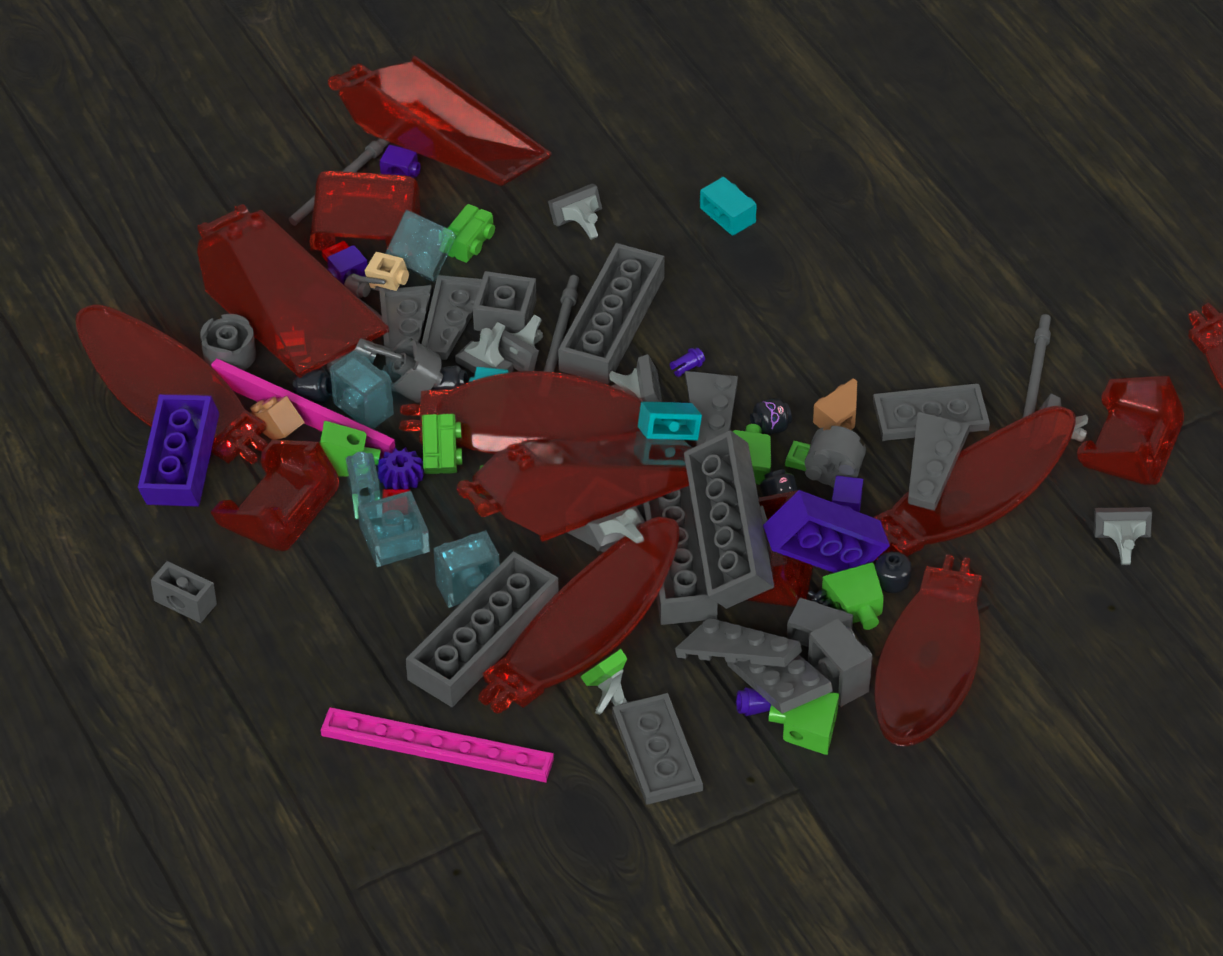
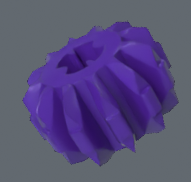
M394 447L393 453L384 452L383 458L379 459L378 478L385 486V489L417 488L418 482L422 481L424 476L423 461L418 457L416 451L408 453L406 447L402 451H398Z

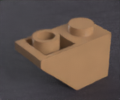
M854 378L846 384L838 386L834 392L820 398L814 404L813 423L819 428H823V430H830L831 426H841L849 430L855 428L857 381Z
M273 396L266 401L262 399L250 407L252 412L244 417L249 424L273 441L287 437L305 423L287 396L281 398Z

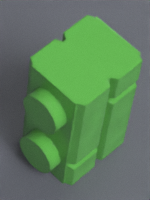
M467 204L441 236V251L443 254L450 257L455 256L456 259L466 263L473 255H478L483 242L486 239H491L495 232L492 213L483 209L479 210L478 207Z
M455 414L422 415L424 474L456 473L457 465H462V448L456 449V438H461V422H456Z

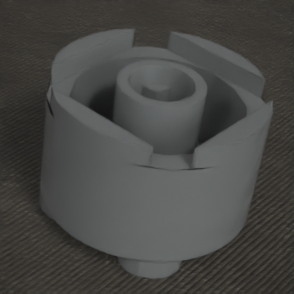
M236 314L221 315V319L214 321L212 318L208 320L200 332L206 368L212 370L211 364L216 358L244 371L250 367L256 358V346L253 328L249 325V321Z
M408 339L402 340L392 349V352L401 354L403 359L399 360L389 357L391 359L389 366L384 365L382 370V381L386 386L416 403L422 401L432 387H437L443 378V374L440 373V355L417 341H410Z
M831 426L830 430L818 429L813 436L805 458L806 476L811 480H817L823 484L830 485L833 489L836 476L857 478L866 453L865 444L862 446L859 442L860 437L855 432L841 426Z

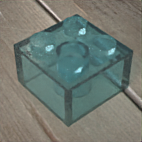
M406 210L385 254L403 258L407 270L435 282L456 238V234L450 229Z
M353 350L330 367L334 404L357 422L374 429L394 414L391 378L387 372L375 367L368 358L362 357Z
M411 491L358 506L360 529L377 567L430 552L428 529Z
M486 530L433 548L436 584L448 608L461 604L499 566V554Z

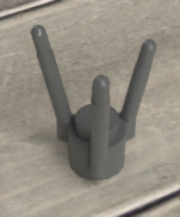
M350 274L344 284V292L349 294L348 300L358 304L382 322V315L360 298L367 297L371 289L376 291L386 289L378 286L375 289L370 288L369 283L385 284L386 281L384 279Z
M363 338L359 339L352 355L353 358L358 359L357 366L365 369L381 383H383L382 375L368 365L367 362L373 363L377 353L399 360L403 359L401 354L392 352L393 348L375 344Z

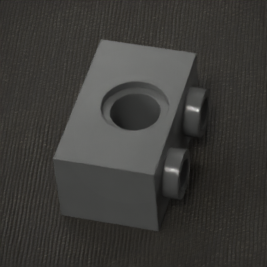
M166 561L151 579L155 602L199 623L217 605L213 582L171 562Z

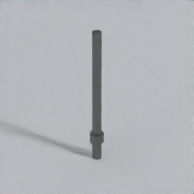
M386 132L377 141H372L366 146L365 152L290 216L289 222L296 226L372 158H377L383 152V148L394 139L392 133Z
M576 275L569 277L567 288L562 292V306L538 390V395L541 397H547L559 357L558 349L563 342L572 306L576 304L578 297L576 290L579 283V277Z
M1047 314L1041 315L1039 328L1035 331L1034 336L1036 346L1020 436L1024 439L1031 437L1046 346L1050 343L1051 332L1049 327L1051 317Z

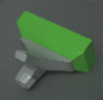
M621 649L580 676L586 686H598L602 690V697L596 707L595 714L600 715L603 713L610 700L614 706L628 703L626 698H624L620 683L623 667L627 661V657Z

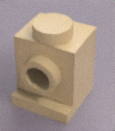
M375 252L365 269L366 277L384 279L386 281L385 284L369 283L370 288L374 289L378 286L397 291L400 284L405 285L409 277V272L403 258Z

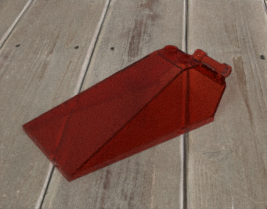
M413 56L409 62L379 68L373 72L362 64H356L349 71L341 75L336 74L328 80L329 87L332 90H339V96L352 118L363 127L365 132L500 186L507 184L549 159L552 154L416 56Z
M241 204L235 207L234 211L208 224L204 222L197 226L198 232L203 238L199 240L197 253L206 292L230 314L246 318L249 321V325L253 328L254 336L299 378L355 350L360 338L372 341L389 332V327L262 210L250 214L246 206Z
M641 431L514 443L508 445L506 449L498 451L473 475V482L469 480L459 482L457 492L474 505L475 511L480 516L486 517L500 511L505 518L539 534L540 540L543 542L585 526L591 521L689 486L684 452L692 449V447L684 440L646 439ZM482 493L486 498H482L479 494Z

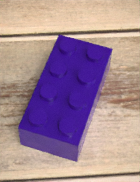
M159 394L138 484V490L147 505H200L219 418V411L212 396Z
M798 490L763 524L772 551L833 573L872 563L890 546L880 520Z

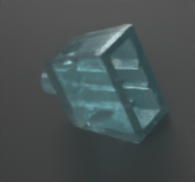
M357 452L352 456L346 457L347 481L355 519L382 515L379 481L373 454ZM368 487L370 495L361 496L360 490Z

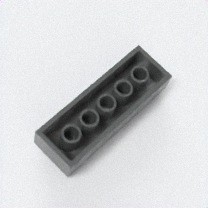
M618 243L614 245L558 349L560 372L609 385L611 381L609 377L610 372L617 370L664 280L665 256Z
M730 430L684 452L708 597L726 609L774 588L749 444Z
M687 470L638 475L639 498L643 499L642 518L648 527L645 537L661 625L704 621L708 618L717 619L718 603L709 598L707 593Z
M513 551L406 658L407 680L450 707H453L559 599L558 577Z

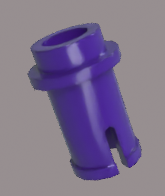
M690 348L687 354L670 362L671 370L681 365V368L673 372L677 377H680L685 371H689L694 367H701L705 361V356L699 348Z

